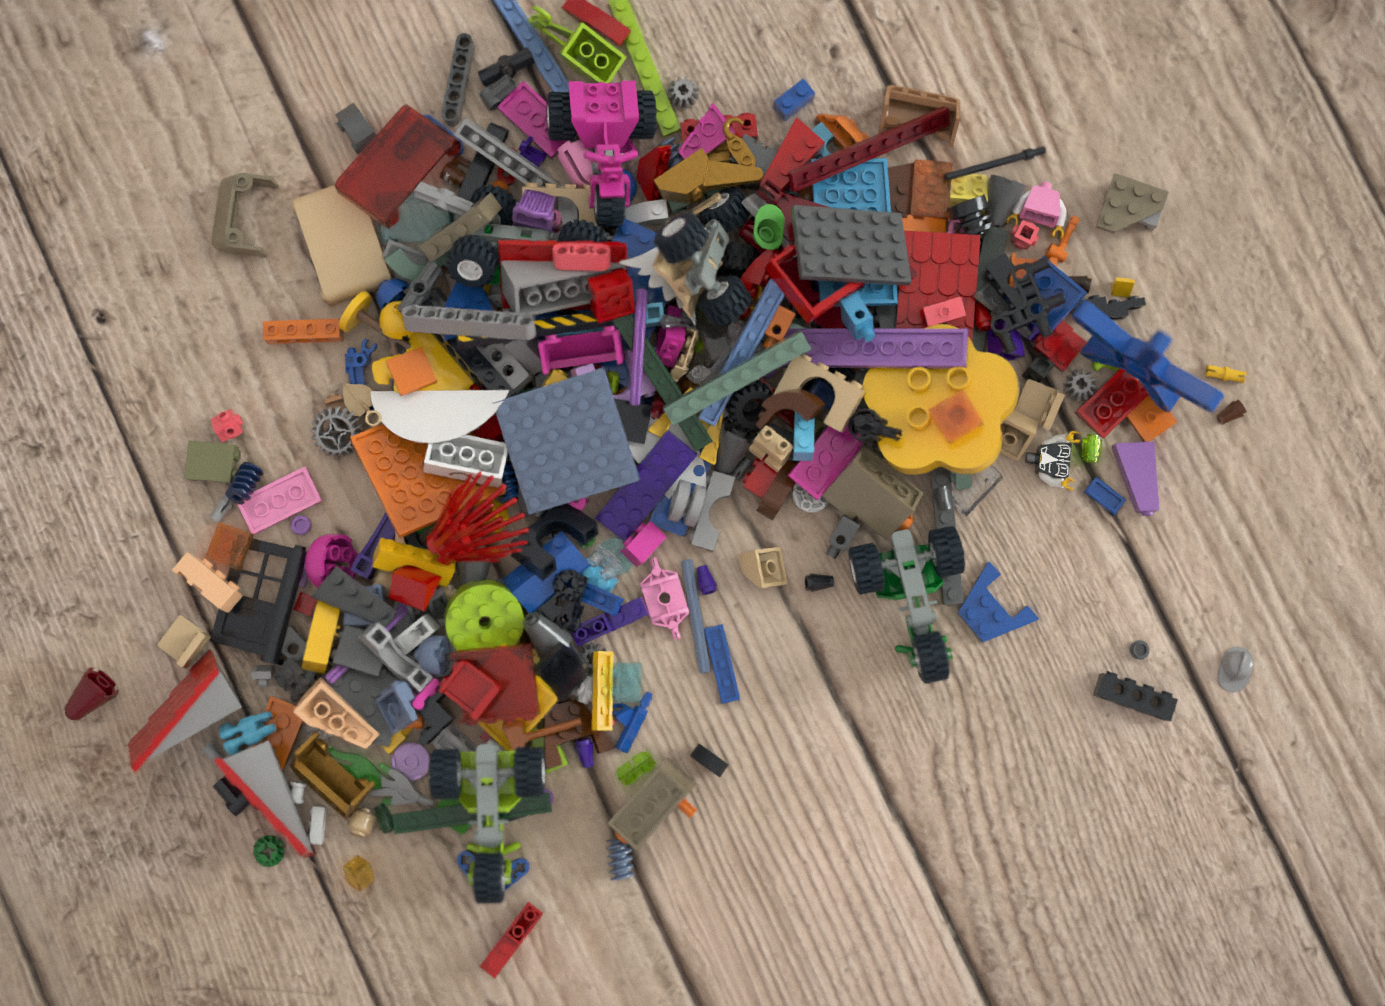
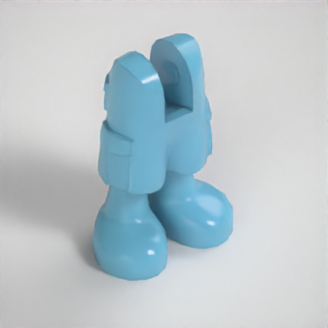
M263 712L258 715H250L240 719L238 725L234 726L228 722L222 724L219 728V734L223 740H228L223 743L228 755L241 752L242 745L252 746L277 730L276 724L267 726L264 724V722L273 718L272 713ZM243 732L242 736L229 740L235 737L236 734Z

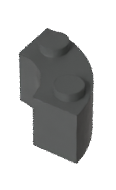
M354 102L335 114L339 120L336 122L342 133L344 131L347 132L354 142L351 146L357 154L361 152L363 157L366 158L383 147V144Z

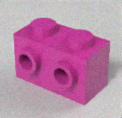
M651 521L646 524L642 522L634 530L636 534L633 537L629 536L623 542L624 547L620 551L636 567L643 564L667 537Z

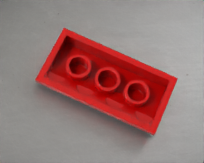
M1119 369L1074 413L1089 428L1104 439L1149 394L1139 379L1127 371Z

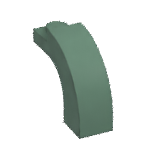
M399 247L383 258L394 272L409 280L417 279L426 264H416L410 261ZM450 250L434 260L433 263L439 267H446Z

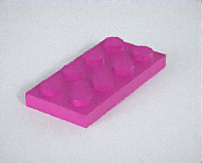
M522 81L497 108L527 137L532 136L533 142L553 159L559 153L558 148L570 140H550L547 131V102L525 81Z
M827 425L814 442L813 460L798 461L787 476L815 500H819L864 443L859 442L850 434L848 426L843 433Z

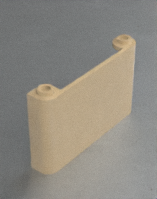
M357 177L292 199L293 203L290 206L293 214H297L323 290L320 291L323 302L327 301L329 306H333L355 298L362 291L367 293L377 291L383 281L393 279L389 266L382 257L383 249Z

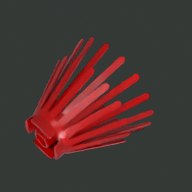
M482 471L477 473L465 491V487L472 478V473L469 474L462 486L459 485L456 488L454 494L453 489L451 490L434 529L426 538L430 553L436 552L440 556L436 559L439 563L451 565L454 562H499L498 559L491 558H504L507 556L506 554L522 551L519 548L502 551L501 549L528 543V541L523 540L475 549L529 531L528 528H522L513 532L502 531L481 538L525 517L524 513H519L504 521V518L499 516L487 522L517 502V498L513 497L485 515L495 506L491 501L506 489L505 484H502L466 516L483 497V491L494 479L493 475L487 478L456 515L455 513L481 477Z

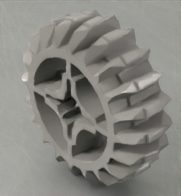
M331 406L328 408V411L324 409L321 411V414H317V420L312 422L315 427L311 428V432L316 434L311 439H317L314 445L322 447L319 450L320 452L327 450L326 456L331 455L333 452L334 458H337L339 454L343 458L346 456V453L350 455L353 453L352 449L355 450L351 441L344 445V435L348 432H351V436L361 433L358 430L362 428V425L356 424L359 418H352L354 412H351L349 415L347 414V408H344L341 412L340 406H337L335 410ZM330 419V429L323 432L325 421ZM339 419L345 421L347 426L342 425ZM334 430H336V431H340L341 433L338 435V433H334V432L331 433V432L334 431ZM327 439H332L335 445L328 442Z

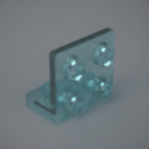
M617 662V665L613 666V678H616V686L612 687V698H616V702H640L641 663Z

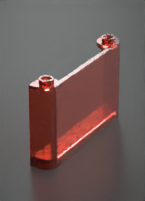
M405 104L340 175L335 183V189L337 193L389 230L399 220V206L414 191L417 185L429 174L445 154L449 157L457 155L462 145L454 136L408 104Z

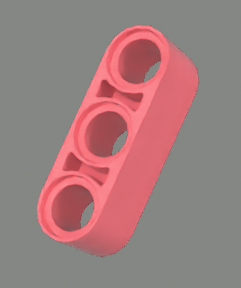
M556 244L553 247V265L558 270L605 271L611 266L610 247L604 244Z

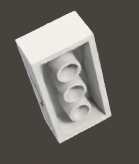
M463 435L448 441L429 443L424 461V472L464 481L472 473V478L469 481L472 482L477 473L482 471V475L476 483L483 484L489 476L493 475L494 479L488 486L499 488L503 478L508 449L506 443L469 435Z

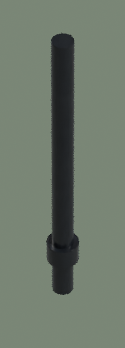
M1044 146L1035 149L1028 148L1024 149L1021 153L945 173L944 179L949 181L1020 160H1031L1035 156L1045 154L1046 148Z

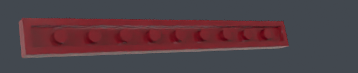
M943 106L789 171L790 190L796 192L950 126L949 108Z

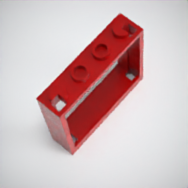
M792 244L787 245L779 255L775 253L768 259L769 263L764 268L807 324L866 284L850 282L812 308L780 267L781 264L796 255L795 244L793 246Z

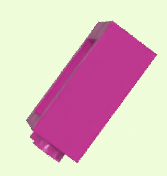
M668 305L665 315L680 318L684 310ZM659 326L656 354L664 366L674 367L685 342L686 327L663 329L662 326Z

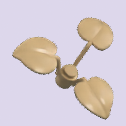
M344 384L343 399L350 413L354 412V416L360 417L367 410L365 420L368 425L372 426L371 428L383 424L381 422V414L374 410L371 411L369 408L373 406L370 393L373 390L363 384Z

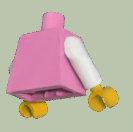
M1042 182L1040 186L1035 185L1031 191H1026L1022 194L1012 210V216L1007 218L1006 225L1010 219H1014L1017 225V217L1020 215V219L1053 228L1056 225V229L1051 231V238L1053 239L1055 232L1058 231L1060 233L1059 239L1064 236V231L1061 228L1064 226L1067 210L1060 199V193L1051 190L1052 185L1049 182Z

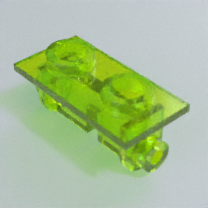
M647 750L640 752L632 758L635 763L634 766L628 761L615 772L624 786L634 783L638 776L651 771L656 764Z

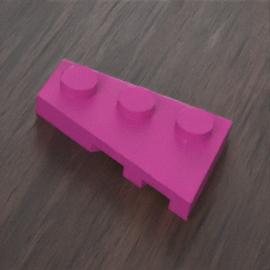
M713 102L706 114L700 119L694 131L691 132L678 152L683 159H686L701 148L708 155L727 141L723 133V125L726 119ZM730 126L731 132L733 134H736L733 128Z

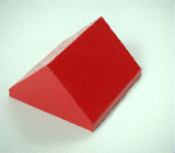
M404 565L392 573L389 598L425 612L442 577L411 565Z

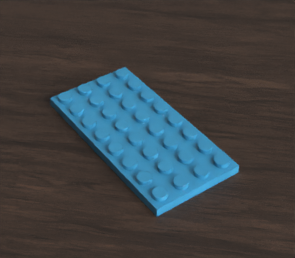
M873 158L812 184L813 202L832 208L891 212L887 158ZM818 280L820 302L850 282ZM866 283L854 292H858L866 306H896L898 304L897 285ZM840 302L833 307H840Z

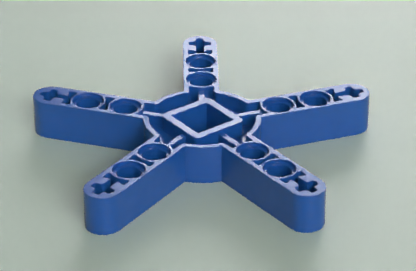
M1082 300L1072 314L1071 318L1092 335L1081 350V354L1090 361L1123 369L1139 379L1155 405L1163 411L1169 413L1179 398L1182 397L1205 411L1213 413L1225 395L1220 390L1173 365L1163 355L1173 341L1168 334L1158 330L1147 342H1144L1129 335L1095 305L1086 300Z

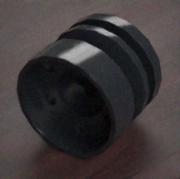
M985 195L947 208L950 220H960V223L953 227L954 230L963 229L964 232L959 234L980 235L995 226L994 221L986 224L984 221L992 217V214L982 215L981 212L988 207Z

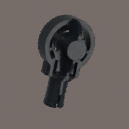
M870 408L860 409L849 418V432L859 442L868 443L873 440L879 442L881 441L879 437L899 441L901 438L897 437V435L902 436L901 429L886 426L888 424L887 419L881 418L878 413Z

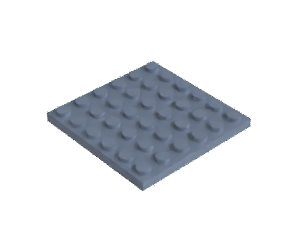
M604 367L494 402L503 401L496 410V416L529 514L640 480Z

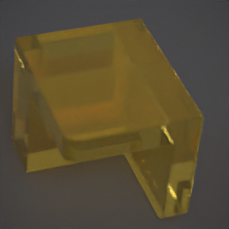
M358 855L343 866L347 883L358 891L363 890L374 881L371 863Z

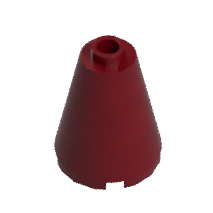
M93 667L88 668L64 707L67 718L70 720H80L115 698L119 691L118 689L115 691L114 686L116 684L110 676L101 670L98 672L93 671Z

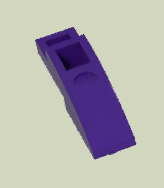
M639 597L620 606L616 617L609 613H603L581 623L580 628L571 633L578 647L649 615L643 598Z

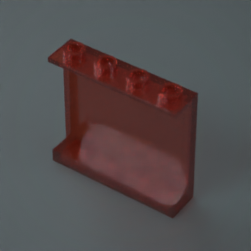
M531 643L456 650L450 653L451 661L456 663L457 660L460 662L468 660L502 686L476 721L470 717L471 714L461 707L463 718L459 720V724L466 723V726H473L485 721V724L497 723V720H504L505 723L516 721L515 718H523V721L534 720V717L540 714Z

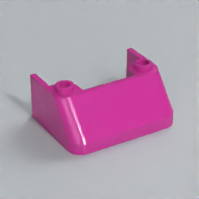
M615 326L603 327V331L557 337V334L545 336V339L538 343L543 375L548 374L551 369L617 360L618 364H622L625 359L619 329H615Z

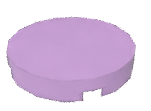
M404 743L396 749L392 756V768L403 772L411 781L424 777L429 770V752L419 743Z

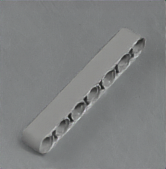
M409 305L402 309L405 329L410 332L514 340H531L536 336L534 317L530 314Z

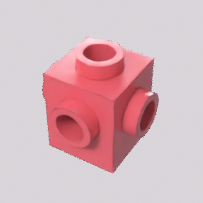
M1022 220L1019 225H1014L1010 233L1013 236L1010 242L1014 243L1013 245L1021 250H1027L1030 246L1034 247L1039 238L1037 233L1040 228L1029 221Z
M232 409L223 411L211 418L213 430L222 443L231 438H236L239 434L243 433L241 425L244 423L240 415H235Z

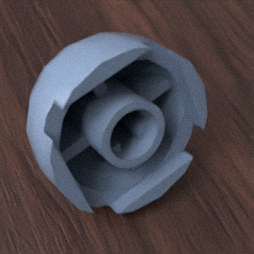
M439 635L430 636L420 643L419 648L415 650V660L418 661L422 670L432 675L445 674L449 660H445L446 654H449L447 638Z

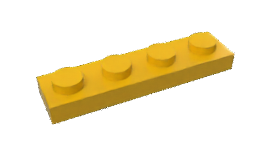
M593 651L592 730H612L613 652Z

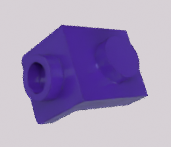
M529 136L526 141L523 140L518 150L523 157L540 167L546 160L547 154L531 146L533 137Z

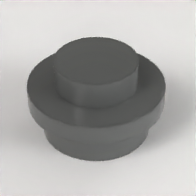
M1142 640L1134 641L1130 646V654L1135 659H1144L1149 654V646Z

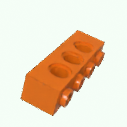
M340 319L263 321V340L267 344L344 342V331L339 328Z

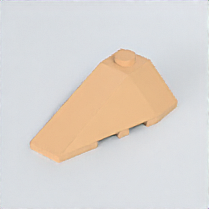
M321 678L305 693L293 710L308 725L322 729L329 734H334L365 749L380 735Z

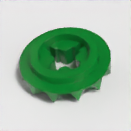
M263 836L253 846V856L256 862L262 866H275L284 857V845L276 836ZM266 846H269V849H276V851L270 853V858L268 854H261L263 850H266Z

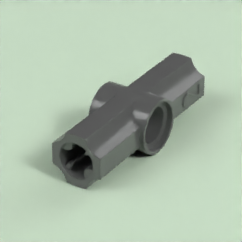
M428 261L418 278L411 282L410 290L397 310L402 313V309L406 306H421L423 301L429 298L430 291L443 273V269L435 263ZM419 287L425 288L423 292L416 293Z

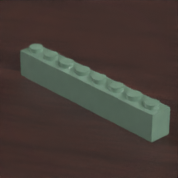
M799 330L663 406V409L674 426L809 351L811 347L802 331Z

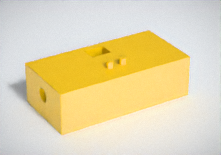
M317 601L301 669L325 674L333 637H338L335 629H340V625H337L340 609Z

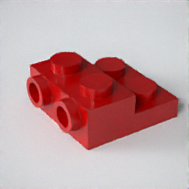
M1062 320L1052 331V335L1042 338L1040 333L1034 341L1036 345L1033 350L1038 354L1042 353L1055 364L1054 366L1058 370L1064 372L1087 342Z

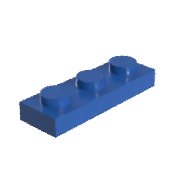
M570 582L567 588L574 589L573 585ZM587 583L582 602L615 617L624 600Z

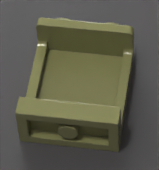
M189 440L184 479L189 481L200 480L232 483V479L238 471L236 469L237 461H240L241 458L239 447L233 444Z

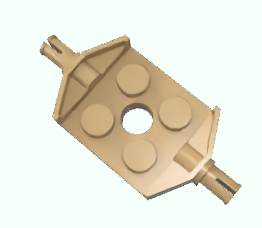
M696 328L685 329V342L682 346L680 357L677 358L674 369L669 373L675 383L689 370L688 365L694 353V346L699 339Z

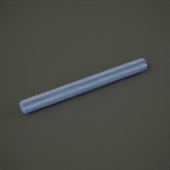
M692 559L683 560L681 564L698 668L700 673L710 672V664Z

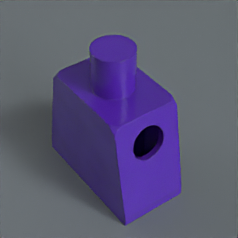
M1003 320L997 321L995 329H1004L1005 322ZM992 329L988 330V353L998 355L1006 361L1025 357L1021 334L1016 330L1012 331L1011 337L1017 350L1006 354L1000 339L995 337Z

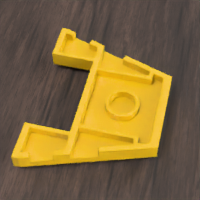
M689 388L684 394H686L687 392H689V391H691V390H693V389H692V388ZM723 412L715 426L699 419L713 440L703 447L699 458L712 465H715L717 460ZM662 414L661 418L657 419L647 431L661 438L671 424L667 414Z

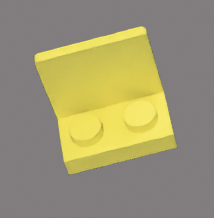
M970 174L949 180L947 208L985 195L988 203L987 176ZM984 209V210L981 211V212H982V215L985 214V210H986V209Z

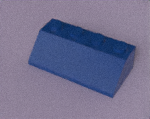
M563 531L542 547L555 558L557 570L544 581L540 580L522 564L502 579L529 614L536 611L556 594L553 582L555 576L562 570L572 569L581 574L590 566ZM570 579V581H566V580L564 581V580H562V582H564L563 584H565V586L572 581L571 579Z

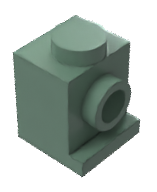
M949 471L951 483H955L957 490L972 487L971 474H959Z

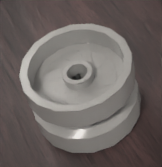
M680 479L671 498L668 520L679 522L684 513V525L695 527L703 507L707 487L695 485L690 494V482Z

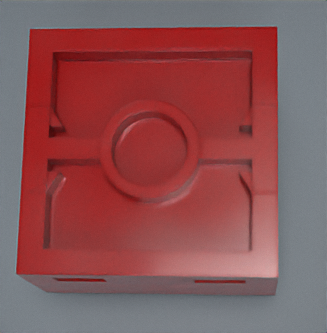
M624 268L587 279L588 290L593 296L590 300V308L598 323L635 313L632 280Z

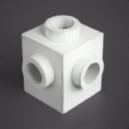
M588 675L571 692L572 695L578 697L577 701L585 704L593 701V677Z

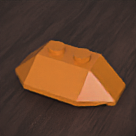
M818 114L816 116L815 123L817 125L820 122L824 124L834 135L832 141L840 150L869 138L865 132L861 133L857 128L856 122L851 118L848 119L846 115Z

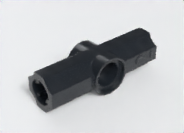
M527 47L511 56L503 55L499 57L496 63L478 71V75L483 85L487 87L499 81L506 74L511 78L515 77L516 72L536 62L530 49Z

